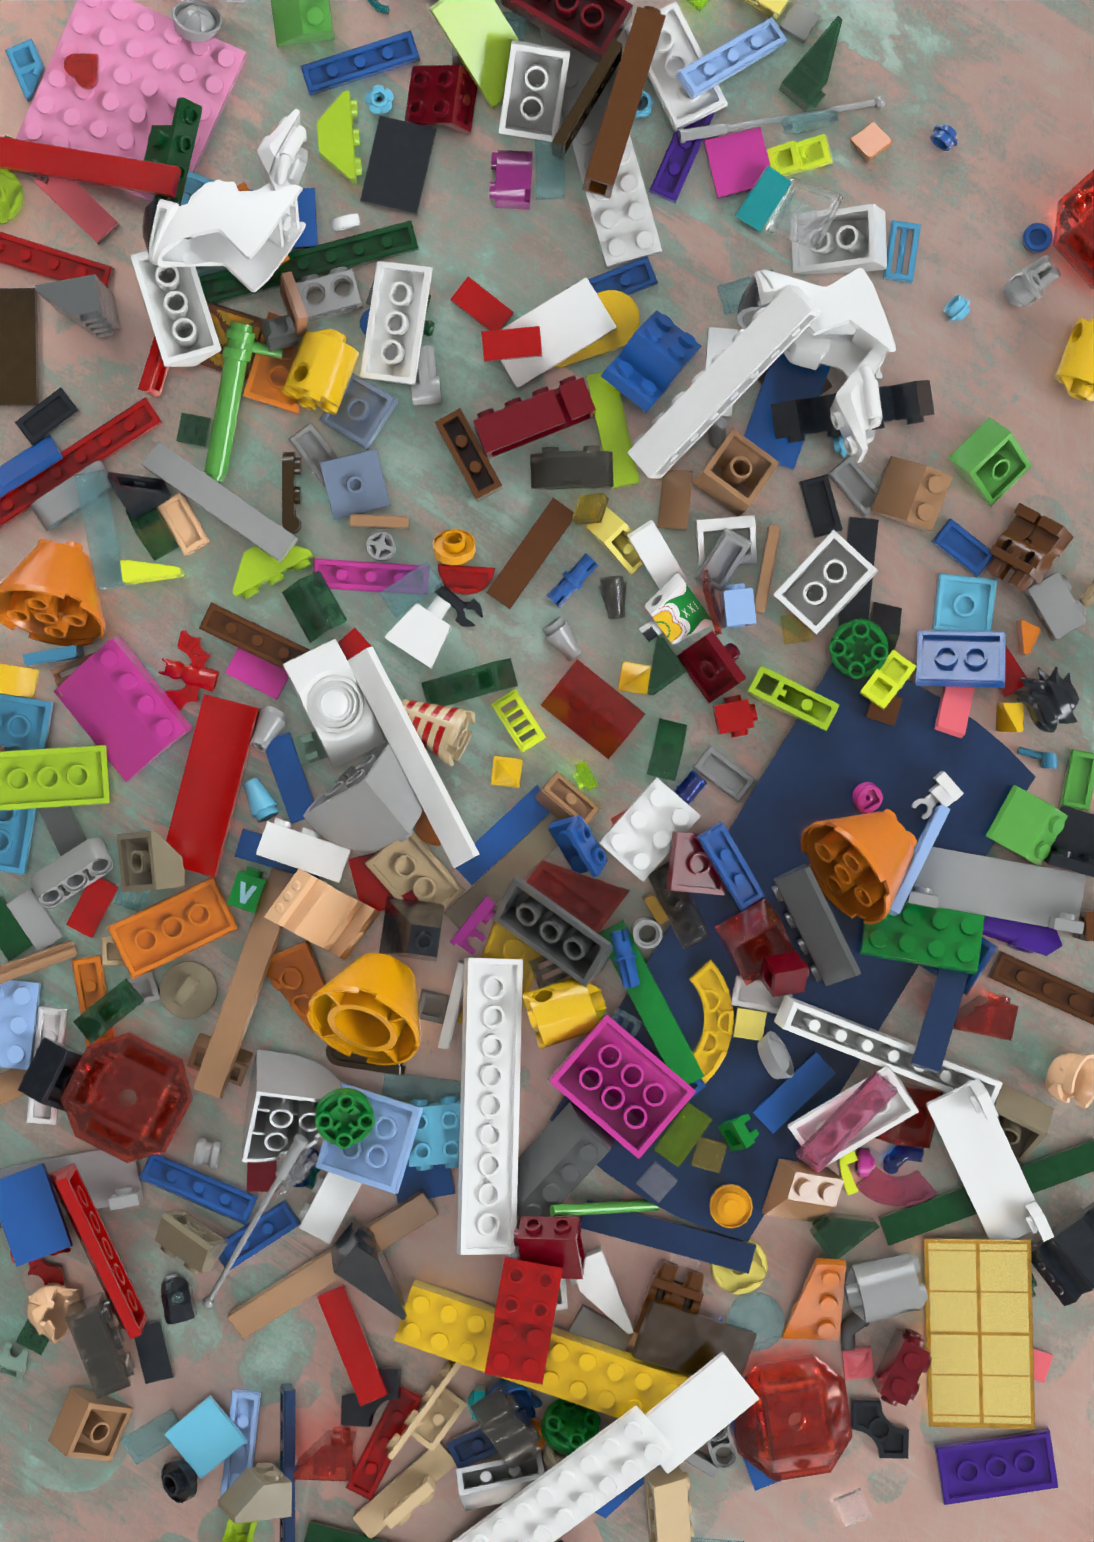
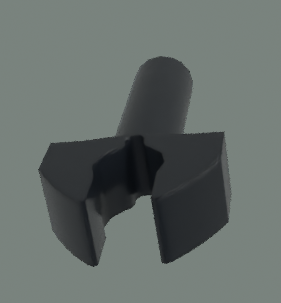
M442 583L435 587L434 592L457 611L455 621L462 627L476 626L466 619L464 609L474 610L476 614L483 618L481 605L474 598L470 602H464Z

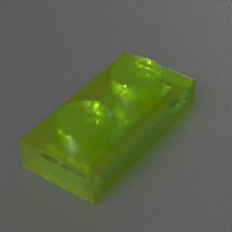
M687 1102L654 1150L679 1167L706 1130L712 1118L690 1102Z

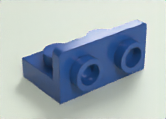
M579 814L552 822L548 830L575 875L589 871L593 878L599 876L608 860L582 816Z

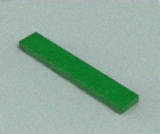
M624 920L598 933L612 944L613 953L610 959L619 977L620 972L618 963L614 962L616 955L610 933L628 929ZM629 931L633 954L637 955L634 959L640 984L626 990L665 1065L689 1085L705 1077Z

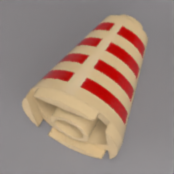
M404 699L401 703L425 749L444 763L453 766V760L458 762L468 745L473 732L468 730L469 723L475 724V713L467 709Z

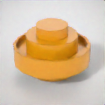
M448 529L440 532L433 540V554L443 564L461 565L471 560L476 552L475 539L472 534L465 530Z
M726 1184L717 1188L711 1195L709 1202L710 1213L716 1223L726 1228H736L745 1224L750 1218L753 1209L752 1200L747 1191L735 1184Z

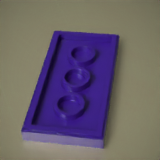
M1048 1428L934 1445L944 1505L1058 1488L1051 1434Z

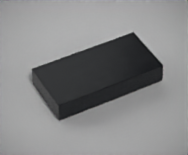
M60 387L15 421V424L33 446L80 411L63 388Z
M825 474L800 481L799 487L813 537L818 538L828 535L833 530L836 532L842 531L843 528L828 475Z
M162 1319L147 1322L142 1334L134 1338L145 1384L175 1376Z

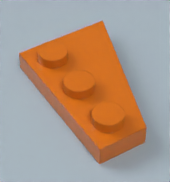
M268 312L266 320L280 317V315ZM262 332L259 342L266 344V341H265V338H264V335H263V332ZM297 346L284 348L281 358L255 354L242 396L294 414H299L298 399L290 398L282 393L297 354Z
M307 940L275 953L266 976L270 979L273 987L281 992L290 1003V1007L313 1033L315 1031L312 1029L307 1018L309 1011L308 1003L314 993L326 985V982Z
M815 1259L803 1284V1291L797 1303L795 1302L787 1324L783 1326L781 1331L782 1339L840 1341L846 1274L845 1259Z

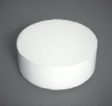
M358 213L330 220L334 232L355 228L361 224Z

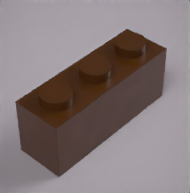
M461 408L435 421L437 430L476 501L479 502L503 489L498 476Z

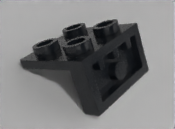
M1060 805L1059 810L1068 815L1063 830L1057 835L1051 846L1050 853L1044 861L1049 865L1094 877V814Z

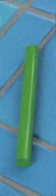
M648 1200L557 1204L550 1206V1215L556 1217L658 1211L660 1207Z

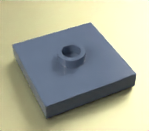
M352 373L337 414L333 415L324 411L319 421L369 450L399 401Z
M376 448L319 462L333 519L390 506Z

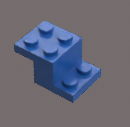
M656 310L633 334L618 357L605 369L601 377L647 413L669 389L683 368L702 346L696 342L691 334L677 327L667 315L661 314Z

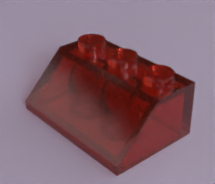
M578 659L541 704L543 708L607 759L613 755L645 715L642 710Z

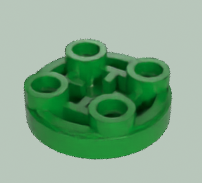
M852 619L844 622L835 630L830 641L829 651L833 664L840 672L854 679L871 676L877 669H881L887 659L889 646L884 631L876 623L867 619Z
M339 1088L332 1090L324 1095L317 1104L315 1110L316 1128L321 1137L327 1142L337 1145L340 1149H348L365 1139L371 1132L375 1124L373 1106L368 1097L356 1089Z
M557 1399L547 1407L542 1416L541 1432L546 1443L553 1450L568 1456L599 1433L601 1419L592 1409L563 1399Z

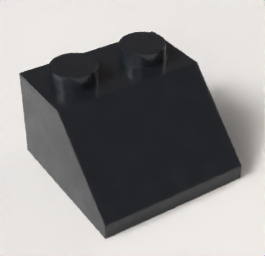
M44 1037L36 1050V1054L27 1072L23 1076L18 1091L43 1105L77 1115L103 1062L65 1044Z

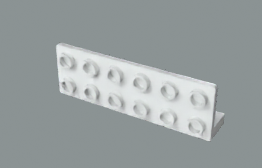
M977 1078L927 1102L926 1106L988 1238L1015 1240L1029 1232H1032V1234L1038 1232L1044 1242L1053 1238L1054 1235L1047 1219L1034 1199L997 1118L999 1115L980 1079Z

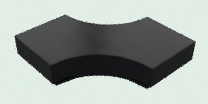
M378 1367L388 1391V1395L360 1406L355 1393L342 1395L341 1425L370 1427L376 1410L384 1402L400 1398L401 1369Z
M850 1398V1428L864 1432L874 1440L879 1458L908 1459V1427H901L889 1421L883 1414L879 1398Z

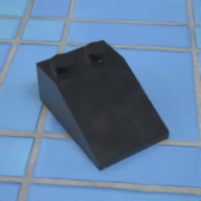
M352 1222L330 1248L334 1273L404 1320L407 1314L402 1290L374 1238V1233L366 1226L361 1225L359 1227Z

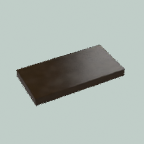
M615 39L611 41L552 140V155L560 160L565 156L621 62L623 46L622 43Z
M0 288V406H36L39 404L37 291L35 288Z
M651 1300L631 1355L636 1359L694 1375L719 1353L723 1352L742 1376L757 1334L751 1330Z

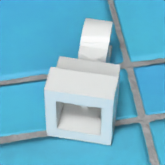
M940 771L933 777L937 784L929 790L931 794L924 799L915 800L911 805L913 808L922 803L927 806V811L921 816L922 819H926L932 814V808L938 802L948 807L964 794L944 771Z

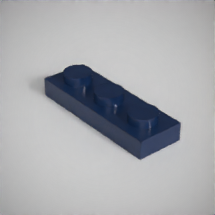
M524 1406L447 1440L446 1445L459 1469L537 1435V1430Z

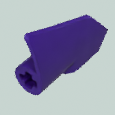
M985 916L982 935L1008 943V947L1024 953L1035 952L1048 956L1063 946L1056 929Z

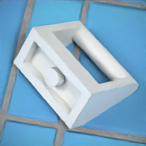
M755 515L696 520L695 531L699 568L707 558L704 552V533L723 532L725 528L731 531L748 530V539L751 541L750 552L744 555L739 565L757 563Z

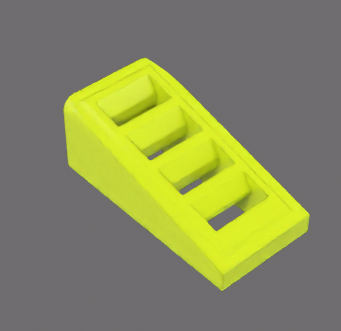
M120 560L122 579L128 585L185 576L184 570L177 566Z
M516 689L491 704L521 753L546 738ZM515 699L518 704L503 713L500 708ZM522 709L524 714L509 723L507 718ZM526 719L529 720V725L518 732L514 731L513 727ZM534 728L536 734L521 742L519 737Z

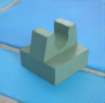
M315 731L292 738L301 766L328 758Z
M7 1342L0 1352V1373L22 1381L26 1372L29 1350L23 1348L20 1356L13 1357L10 1354L13 1345Z

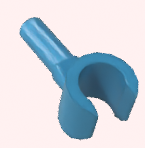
M1019 747L1018 754L1041 759V768H1057V756L1054 753L1037 752Z

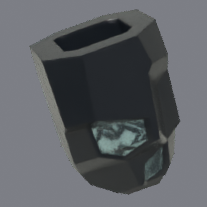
M177 1273L166 1275L161 1283V1300L166 1323L176 1324L195 1318L197 1309L189 1281Z

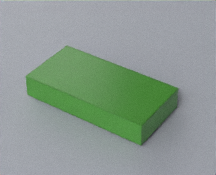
M1070 749L1059 806L1064 805L1074 809L1089 811L1094 788V753Z

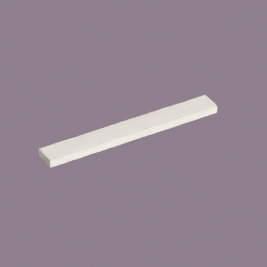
M373 647L364 649L349 659L348 663L453 868H456L480 854Z

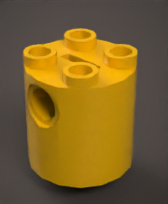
M1094 316L1091 321L1084 318L1077 319L1055 374V379L1065 386L1068 391L1067 394L1081 401L1094 400Z
M326 328L315 332H305L282 393L290 398L300 399L299 405L306 409L315 411L316 407H320L321 410L336 415L358 360V351L346 344L347 337L336 330Z
M573 977L522 994L531 1026L535 1032L540 1031L535 1033L540 1050L588 1034L601 1021L604 1011L607 1009L600 987L592 983L585 987Z

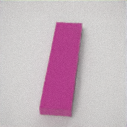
M314 558L312 588L428 595L430 566Z

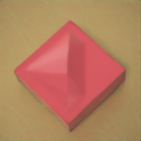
M870 1346L855 1347V1350H842L845 1380L874 1377L872 1349Z

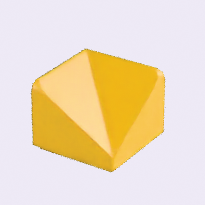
M622 662L618 691L647 695L651 666Z
M1009 702L997 703L996 730L998 732H1022L1024 727V705L1022 703Z

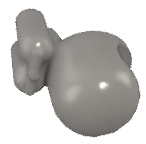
M1048 255L1041 257L1030 264L1028 268H1024L1007 280L1004 286V293L1011 305L1019 308L1028 306L1044 295L1043 288L1061 276L1059 269L1056 266L1052 267L1053 262Z

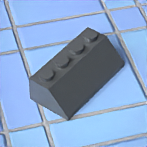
M95 274L35 285L36 291L58 312L90 334H96V337H107L113 335L114 330L120 329L114 295Z
M802 864L773 878L775 886L771 887V890L777 902H784L788 910L784 917L790 929L796 928L801 937L796 941L804 956L809 954L813 965L809 966L815 981H822L825 986H829L862 974L810 866Z
M517 875L513 878L492 918L585 987L603 971L613 953L612 944Z
M572 1101L562 1109L518 1158L517 1215L520 1218L521 1216L549 1217L550 1206L561 1204L605 1157L613 1145L615 1138Z

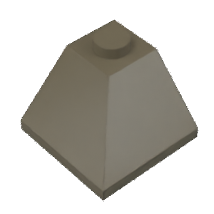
M156 831L117 834L122 892L185 887V869L182 857Z

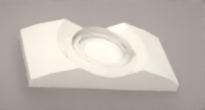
M335 638L282 664L333 769L385 742L374 714L365 700L354 673Z

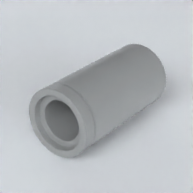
M638 917L631 925V935L636 944L641 948L652 949L661 942L662 929L652 917ZM645 925H650L654 928L653 935L648 939L639 937V931Z

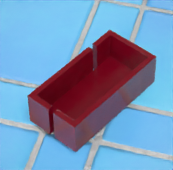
M575 375L559 381L560 385L556 389L549 390L548 386L533 391L531 398L523 401L521 397L514 398L504 403L505 407L501 410L494 412V409L490 408L478 413V418L473 420L487 458L491 459L594 418L596 408L584 378L576 379Z

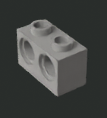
M338 267L330 270V275L319 277L318 274H312L301 278L302 282L296 283L308 315V322L363 308L353 269L347 270L346 267ZM342 282L351 285L350 292L344 296L335 293L336 286ZM312 290H319L323 293V297L318 303H310L307 300V296Z

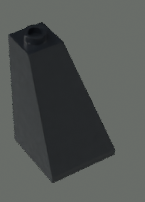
M387 896L379 953L436 962L444 905Z

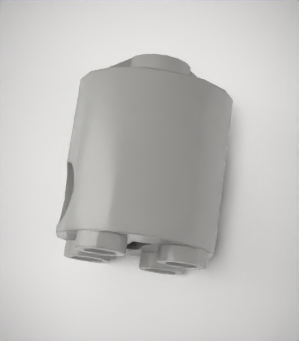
M904 1253L895 1257L851 1265L844 1285L849 1308L865 1323L894 1317L906 1312L922 1310L925 1301H928V1296L924 1283L919 1284L917 1276L918 1272H920V1265L917 1256H910L909 1253Z

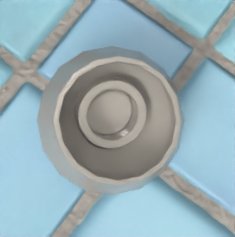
M201 0L180 1L174 5L172 10L176 32L184 39L192 42L203 43L211 40L219 31L223 22L219 11L211 4Z
M769 1031L757 1043L762 1063L774 1079L792 1078L794 1076V1066L790 1054L780 1037L775 1032Z

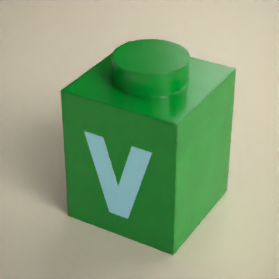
M247 867L246 871L239 870L227 904L256 913L268 880L262 877L264 872L252 867Z

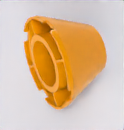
M367 953L360 956L314 993L308 1003L309 1011L307 1018L312 1029L325 1043L348 1057L351 1056V1053L368 1058L366 1063L396 1065L410 1060L418 1050L420 1026L416 978L407 965L392 956L381 953Z

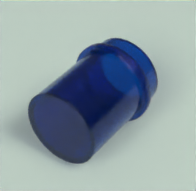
M692 770L681 784L676 786L677 788L674 793L689 805L692 801H695V797L705 787L707 782Z

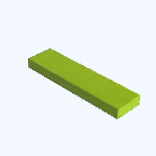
M602 371L588 374L586 379L590 396L596 408L595 419L611 489L638 484L640 481L636 463L627 453L632 448L620 391L601 377L604 372Z

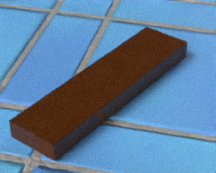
M552 498L486 593L508 609H511L577 514L555 498Z
M212 602L199 626V629L284 669L283 663L310 651V649Z
M999 951L988 975L989 978L1094 1025V993Z

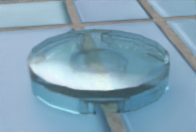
M754 1291L743 1294L735 1299L729 1309L727 1323L754 1331L757 1337L752 1350L760 1351L768 1349L778 1342L784 1331L785 1318L783 1310L776 1299L762 1292Z

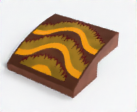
M210 302L208 308L221 351L201 362L200 365L222 371L224 362L222 351L223 346H227L228 338L225 335L226 329H230V323L236 322L254 326V341L259 342L262 334L261 321L266 319ZM252 353L251 361L247 362L245 379H248L255 353Z

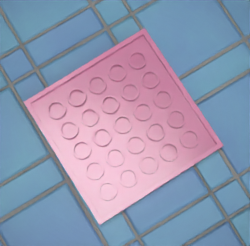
M77 0L16 139L144 161L152 125H172L177 99L184 97L202 106V114L189 166V172L195 173L247 53L214 37L203 43L186 40L176 32L172 18L132 0ZM122 189L149 202H152L154 194Z

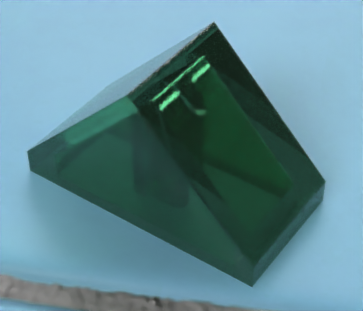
M157 507L136 520H133L128 511L125 510L136 535L154 561L179 548Z
M657 637L655 641L647 695L650 696L655 695L687 672L662 637Z

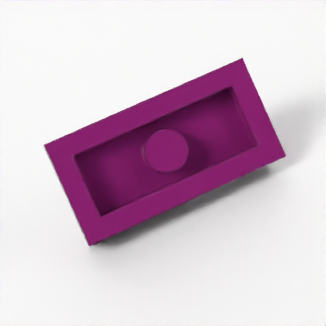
M486 895L452 937L450 943L452 945L457 944L468 953L474 954L476 950L470 946L468 937H477L484 942L485 935L476 927L481 921L485 925L496 913V910L493 909L496 902Z

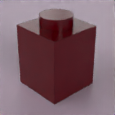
M796 951L764 957L761 981L772 997L805 992L806 980L809 978V967L806 962H803Z

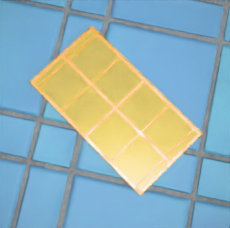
M924 1239L925 1288L928 1296V1301H926L927 1347L931 1352L930 1357H932L931 1365L927 1371L929 1427L1035 1429L1031 1240Z

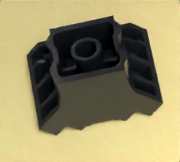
M1094 1202L1084 1209L1080 1207L1051 1228L1054 1235L1053 1238L1045 1242L1041 1238L1039 1242L1031 1247V1263L1063 1306L1077 1302L1082 1294L1094 1289Z

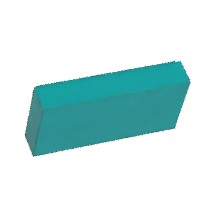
M767 165L735 216L760 232L792 184V181Z

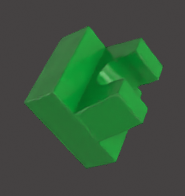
M749 1114L727 1120L718 1126L731 1152L747 1149L755 1143L754 1139L759 1135L757 1129L748 1131L745 1125L751 1119Z

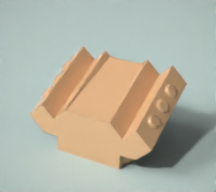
M298 869L264 917L346 960L381 912L335 889V887L311 874Z

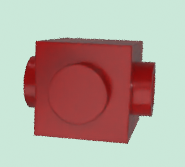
M741 695L723 698L724 704L712 706L718 735L731 733V738L748 735V729L754 728L753 721H758L755 704H749V699L741 700Z

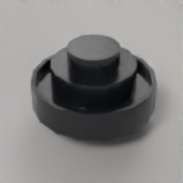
M177 1458L164 1464L161 1470L163 1488L168 1496L177 1503H184L195 1497L198 1477L191 1466L184 1460Z

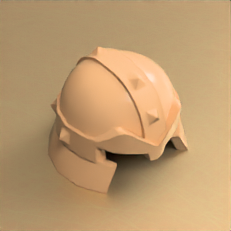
M1067 1053L1055 1058L1048 1068L1045 1082L1050 1096L1057 1098L1059 1102L1069 1103L1070 1099L1073 1098L1076 1100V1105L1086 1109L1094 1099V1054Z
M47 1285L38 1289L31 1296H28L27 1317L36 1331H38V1334L45 1335L53 1344L59 1343L73 1324L81 1304L82 1292L80 1289L66 1288V1285Z

